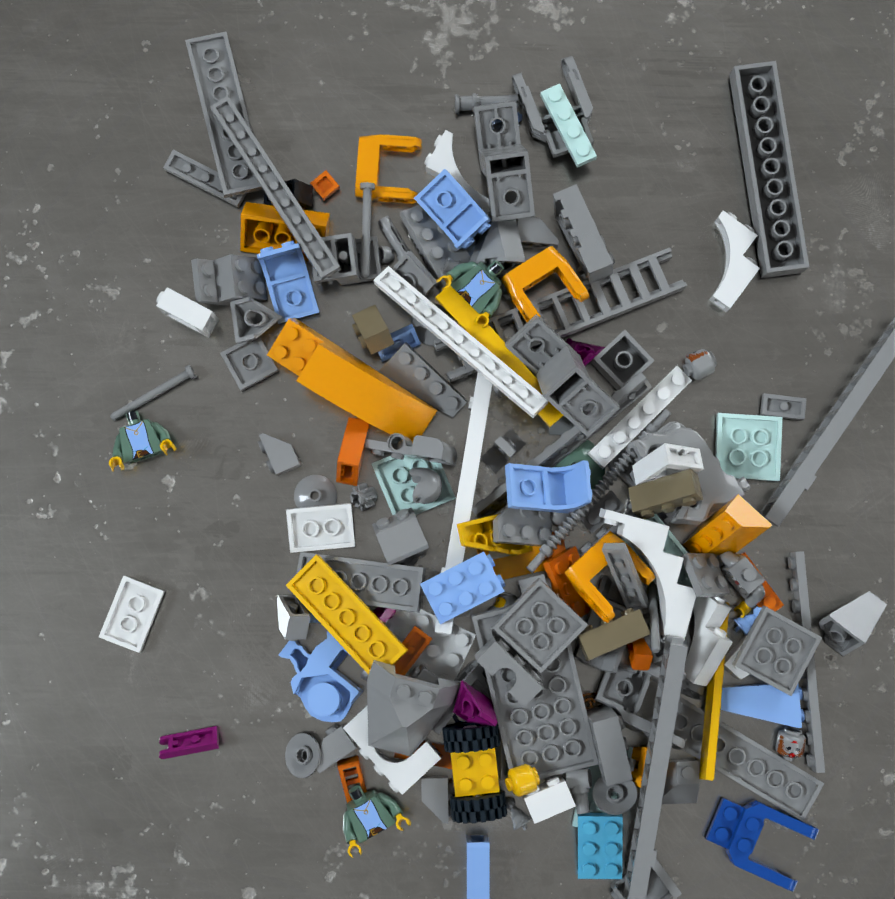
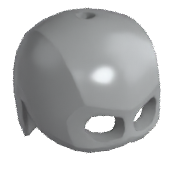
M417 467L410 469L409 473L413 482L418 483L413 491L414 503L428 504L436 501L442 491V481L438 473L428 468Z

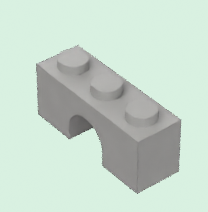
M493 636L475 654L476 661L492 676L499 669H511L514 672V677L506 685L508 692L525 707L543 689L542 677L534 669L529 671L524 666L526 664L524 659L518 654L514 656L509 651L510 646L502 638L498 641Z

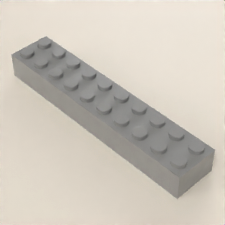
M776 61L734 66L729 74L753 229L754 233L758 235L755 238L761 278L803 273L809 268V261Z

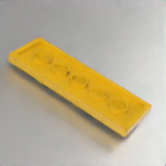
M316 554L286 584L287 588L368 675L373 660L394 665L408 651L402 642L319 554Z

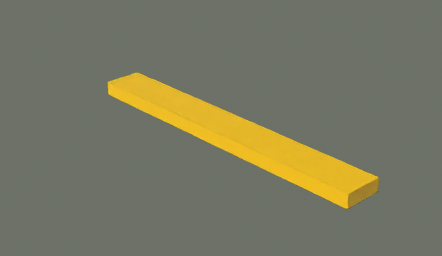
M451 285L435 297L459 326L542 394L537 378L506 348L505 342L489 324L482 328L485 324L484 319L479 318L475 323L479 313ZM549 401L538 413L549 428L564 416Z
M729 613L720 627V629L724 630L726 633L728 629ZM725 656L707 685L699 779L714 780Z

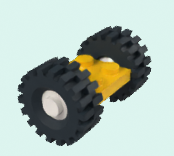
M462 722L443 727L445 752L451 754L455 794L450 796L453 822L473 824L495 821V819L506 817L505 791L499 789L495 747L500 745L498 723L496 726Z

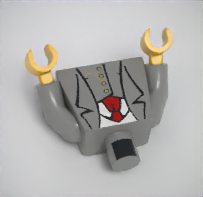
M727 551L716 558L719 561L721 572L741 596L746 599L734 608V611L737 609L742 611L743 615L740 618H743L751 612V608L764 598L765 589L763 583L765 579L745 556Z

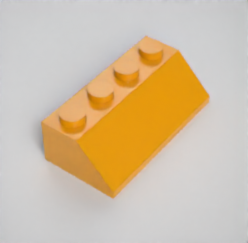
M245 203L241 212L240 251L260 254V250L263 248L273 247V249H278L285 242L294 241L295 244L297 243L273 205ZM303 210L320 237H327L329 235L330 213ZM303 252L304 259L307 260V261H309L308 258H307V256H306L305 253Z
M738 494L699 525L683 545L690 553H714L715 557L727 551L735 554L769 529L772 524Z

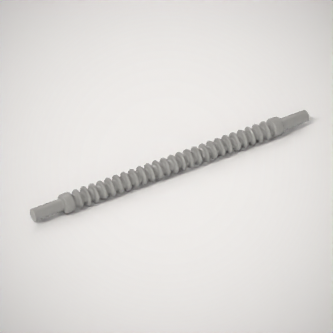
M664 409L652 424L649 423L645 427V432H657L669 418L671 412ZM626 449V453L622 454V458H618L619 462L614 463L615 467H610L611 471L606 472L607 476H602L603 480L598 481L599 485H595V489H591V503L575 510V512H571V517L568 516L566 518L567 521L562 522L563 526L558 527L559 531L555 530V535L550 536L551 540H546L547 544H543L539 548L540 552L526 567L531 573L538 568L546 557L549 558L554 553L553 549H557V544L561 545V540H565V535L569 536V531L574 530L573 526L576 527L577 522L582 521L581 517L586 516L585 512L589 513V508L594 507L593 503L596 504L597 499H601V494L604 495L605 490H609V485H613L612 481H617V476H621L620 472H625V467H629L628 463L633 462L632 458H637L634 450L630 452Z

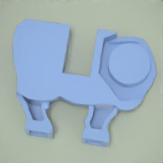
M310 612L309 623H320ZM328 631L327 639L317 645L311 654L304 646H300L298 640H289L279 653V656L290 659L294 665L297 674L291 680L293 694L301 698L308 713L321 721L341 722L346 717L353 703L363 693V690L337 670L349 653Z

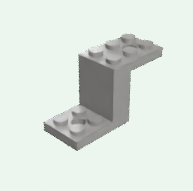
M516 101L473 106L480 169L487 178L492 222L535 216L528 150L521 145ZM496 119L501 120L503 123L499 131H494L491 128L492 122ZM509 191H514L517 194L516 200L513 202L505 200V195Z
M537 314L505 343L506 348L536 375L543 397L587 437L620 409L619 404L589 377L581 356ZM535 340L542 342L541 346L537 349L530 347V344ZM586 404H594V408L591 411L583 410Z

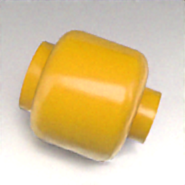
M523 764L509 769L508 778H505V784L509 792L512 791L515 796L521 797L535 792L537 785L540 784V779L535 767Z

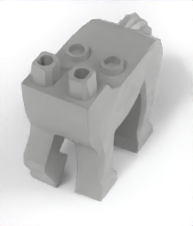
M669 422L654 433L643 431L641 439L632 441L627 446L630 452L634 450L638 458L634 459L636 463L647 456L648 452L656 450L664 443L700 449L704 469L697 473L703 500L697 501L693 506L677 507L673 512L658 513L657 515L665 525L671 522V524L698 526L707 519L708 513L718 511L738 494L743 497L745 495L744 492L750 489V485L745 477L736 480L734 476L727 475L721 469L718 458L713 455L698 432L691 428H686L679 422ZM632 471L629 475L635 483L634 473Z

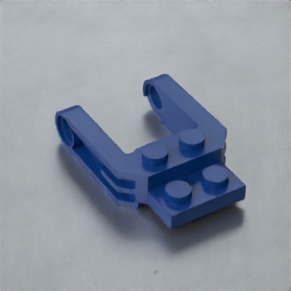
M722 797L705 839L726 848L729 860L735 866L794 892L798 883L797 880L786 877L777 870L748 857L754 850L764 826L765 818L813 840L816 839L819 829L757 800L741 806Z

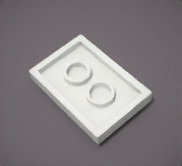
M351 503L286 509L290 553L356 546Z
M123 576L99 638L141 653L165 591Z

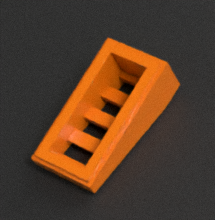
M640 638L627 644L632 670H649L653 654L645 639Z
M356 755L337 761V767L348 803L353 800L348 793L351 789L348 788L349 785L360 783L363 792H367L359 757ZM358 774L357 777L346 779L347 776Z

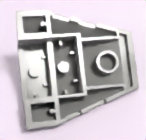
M373 660L367 677L368 746L411 756L453 704L459 683L438 677L434 684L396 674L395 665Z

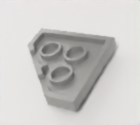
M507 504L504 511L493 520V542L541 547L543 544H547L546 540H551L552 520L550 512L508 508Z

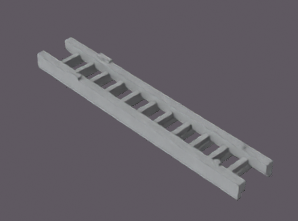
M669 247L613 269V274L589 283L588 280L583 281L582 283L587 291L593 292L601 310L599 313L589 316L584 303L573 298L567 288L534 300L531 303L544 322L541 310L551 306L554 307L562 325L561 328L554 331L561 338H564L680 292L686 288L687 284L682 279L668 285L660 263L672 258L671 248ZM651 268L659 286V289L652 292L648 291L640 271ZM630 275L640 295L632 300H629L620 280ZM612 283L620 301L619 305L611 308L601 289L602 286ZM572 298L581 320L569 324L560 303ZM517 308L489 318L488 323L505 343L507 340L501 326L513 321L518 331L524 326L521 321L523 316ZM438 338L433 341L436 352L448 347ZM535 340L530 344V347L533 349L539 348L542 342ZM457 355L459 361H462L463 366L447 372L446 376L450 383L477 371Z
M895 317L760 512L772 526H780L804 489L807 491L817 478L815 473L895 358Z
M666 635L623 890V895L628 896V899H646L651 867L655 868L657 850L654 847L682 680L686 679L684 668L688 646L683 645L684 639L682 637Z

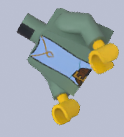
M494 260L488 267L481 261L477 264L473 261L456 265L446 276L439 277L436 283L442 279L445 280L446 286L441 290L447 289L451 285L479 313L475 323L479 318L484 319L485 324L482 328H485L489 323V318L492 317L500 305L502 296L500 285L502 282L497 276L504 270V267L497 260Z
M132 411L126 414L129 425L120 428L119 434L116 436L109 466L112 472H114V468L119 465L121 470H124L125 467L122 461L130 465L162 453L168 455L167 450L169 448H172L174 451L177 448L172 443L169 432L163 426L149 419L141 421L139 412Z
M356 785L348 791L353 800L346 804L347 811L343 814L342 829L347 844H350L348 847L350 857L353 858L351 854L353 848H358L359 854H362L361 847L356 844L357 840L360 844L396 824L399 830L404 831L401 827L403 820L411 826V820L402 816L403 811L394 798L382 792L377 793L374 789L364 793L360 785Z

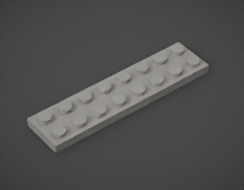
M227 32L185 40L224 198L263 190L210 108L211 105L229 96L251 130Z
M680 697L674 735L687 739L683 750L700 760L705 711ZM719 720L715 769L803 822L825 783Z

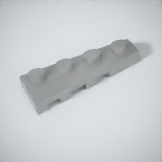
M407 342L378 371L416 397L451 417H454L468 402Z

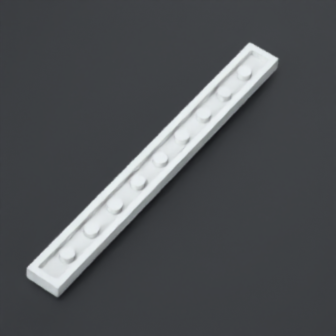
M388 266L373 280L379 289L529 416L534 418L548 404V400L392 268Z

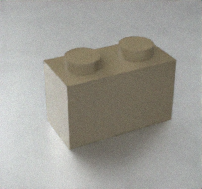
M376 305L352 315L355 321L352 327L356 335L359 336L358 339L363 349L367 347L371 355L394 344Z

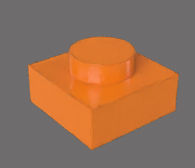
M327 170L310 182V185L313 186V189L323 201L340 189L338 183Z

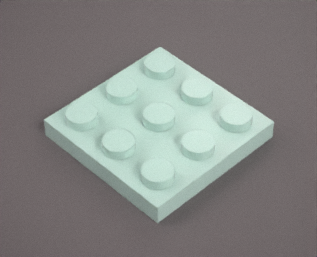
M717 413L715 456L720 462L721 469L727 475L734 476L736 479L745 477L746 480L779 482L783 417Z
M388 456L371 463L392 515L397 514L402 509H409L411 507L415 515H418L456 499L441 463L404 456V460ZM421 467L438 473L442 481V491L436 501L428 504L414 503L412 496L418 483L413 482L409 473L410 469Z

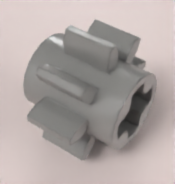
M365 482L352 488L353 492L350 495V499L355 507H360L361 511L375 506L374 502L377 500V492L372 486L367 487Z

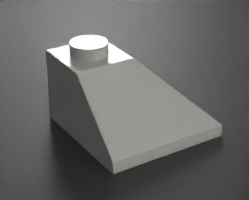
M695 758L669 759L662 804L697 803L700 784L698 760Z

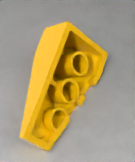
M499 514L457 524L461 546L511 555L533 551L532 546L493 542V520Z

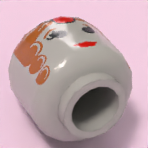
M699 349L686 356L683 369L688 377L691 376L695 380H700L714 373L717 362L711 351Z
M785 726L784 729L778 731L775 750L781 755V758L794 761L795 758H800L804 754L806 736L799 728Z

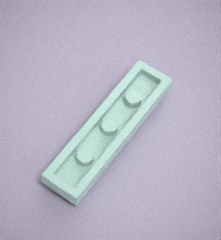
M560 83L540 92V96L576 167L578 168L596 160L597 155Z

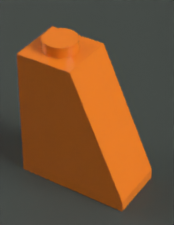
M348 418L337 460L336 482L353 486L358 485L365 453V442L368 439L370 425L360 418Z

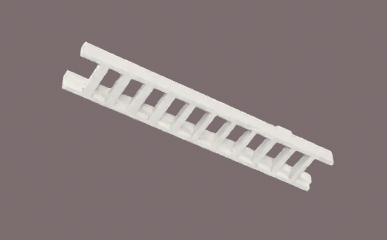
M479 372L477 373L474 397L470 396L468 408L471 409L446 565L442 567L441 573L462 563L464 559L465 547L461 546L457 524L470 521L492 383ZM454 618L442 624L436 619L434 632L451 635Z

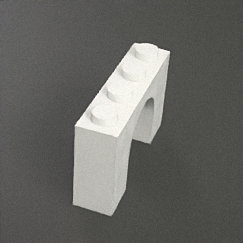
M367 706L343 727L352 742H356L360 747V754L366 760L370 758L375 764L373 767L380 776L385 775L390 781L388 784L396 793L400 792L402 795L443 757L429 740L410 757L402 760L389 759L378 748L368 746Z

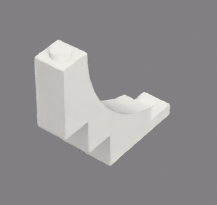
M601 508L599 517L605 518L604 523L617 526L619 522L616 534L635 547L655 575L660 601L659 632L664 636L663 640H665L666 635L682 637L685 640L696 594L693 587L677 583L684 558L663 552L670 526Z

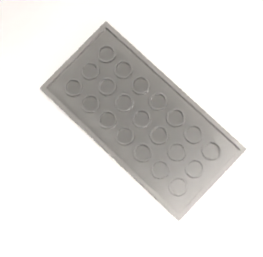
M512 605L471 615L479 649L493 636L498 641L502 638L492 628V625ZM503 639L510 646L509 651L514 656L518 654L526 662L524 666L529 671L534 669L542 677L541 683L543 685V689L524 707L508 692L506 685L514 677V672L511 669H499L493 676L485 670L508 768L511 769L523 764H529L531 767L536 768L539 779L598 765L599 762L571 643L540 673Z

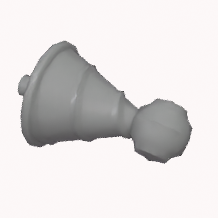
M506 798L507 808L511 809L513 830L522 827L525 831L528 829L525 824L532 818L515 807L514 798Z

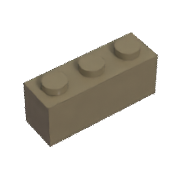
M691 468L628 488L632 511L642 519H650L655 516L654 514L661 512H673L677 507L693 506L697 501L703 500L699 477Z
M633 608L622 611L620 612L622 617L615 620L612 619L609 623L601 620V626L594 629L592 625L587 626L576 637L586 661L650 635L651 633L640 609L634 611Z

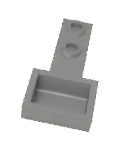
M394 433L388 438L387 442L366 439L365 448L372 450L371 454L384 456V453L391 454L392 458L404 460V456L435 463L456 465V449L437 438L417 435L412 443L408 437ZM403 440V446L397 449L398 442Z

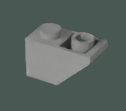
M264 433L259 435L261 440L258 441L262 453L266 452L269 460L266 463L271 473L275 472L277 476L301 467L296 451L291 444Z
M448 775L422 776V802L443 823H448V817H452L451 806L448 804V795H453L452 781H448Z

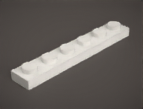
M676 366L587 454L603 469L692 380Z

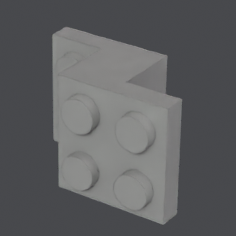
M352 233L321 237L341 270L321 280L312 266L315 283L337 280L341 285L373 281L382 272L377 236L370 237L368 278L361 277L362 238L355 239Z
M230 254L216 260L198 258L191 260L196 303L229 306L231 301L245 297H251L259 302L267 300L264 273L258 258Z

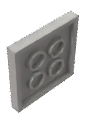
M538 578L492 625V628L535 669L542 673L588 624Z
M762 606L732 665L792 696L822 637L772 609Z

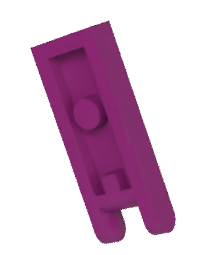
M217 726L160 737L159 743L161 745H168V749L161 750L159 758L167 759L219 749V731Z

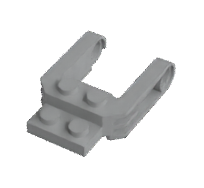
M573 56L561 59V66L576 104L572 108L591 145H593L594 140L588 127L592 117L593 106ZM522 72L512 75V83L516 94H518L519 103L532 137L547 142L553 158L569 153L550 114L540 118L529 86H526L522 77Z
M620 662L617 673L605 672L595 700L612 707L615 713L622 717L624 727L649 738L651 722L637 716L636 713L640 710L650 680L658 683L661 667L651 663L650 669L647 671L632 670L631 666ZM686 678L682 680L680 693L700 700L705 688L702 685L693 684ZM673 734L671 748L683 750L687 739Z

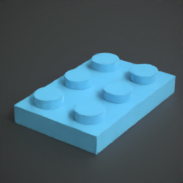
M607 813L578 814V879H622L623 815Z

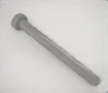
M363 182L360 183V190H363L361 277L368 278L372 191L375 190V184Z
M190 364L185 366V371L113 412L110 415L111 419L116 421L188 378L192 380L197 378L195 371Z
M652 581L649 585L645 584V587L648 588L651 650L654 653H658L660 651L657 585Z

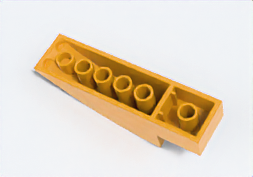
M296 318L287 320L267 356L298 375L299 377L296 381L316 394L388 434L399 433L408 437L412 443L415 436L423 435L438 411Z

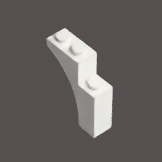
M445 130L443 135H438L434 143L436 148L433 154L429 153L424 162L426 173L437 177L446 169L484 212L489 215V198L474 190L460 174L452 152L453 133Z
M723 210L714 223L718 227L725 244L726 265L722 280L709 301L727 312L760 267L757 266L756 261L752 258L743 256L758 235L754 233L755 231L752 227L737 221V217L734 214L726 213Z
M696 597L693 606L695 618L694 635L684 668L686 678L693 684L707 687L733 643L726 637L727 633L720 629L731 610V607L725 603L726 599L724 597Z

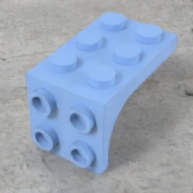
M446 169L414 197L417 203L452 240L456 249H467L475 242L473 237L476 234L482 235L491 226L489 224L491 218Z
M294 241L282 243V247L278 249H273V247L263 248L260 250L261 253L257 254L274 311L282 316L277 321L278 324L285 323L290 318L299 319L320 313L302 249L299 243L295 244Z
M586 460L565 467H541L513 463L505 465L508 508L568 514L590 504L592 501L591 471L589 462Z
M482 552L420 584L440 624L505 592L503 589L506 586L500 574H495L493 570L495 563L490 554L486 555L485 552Z

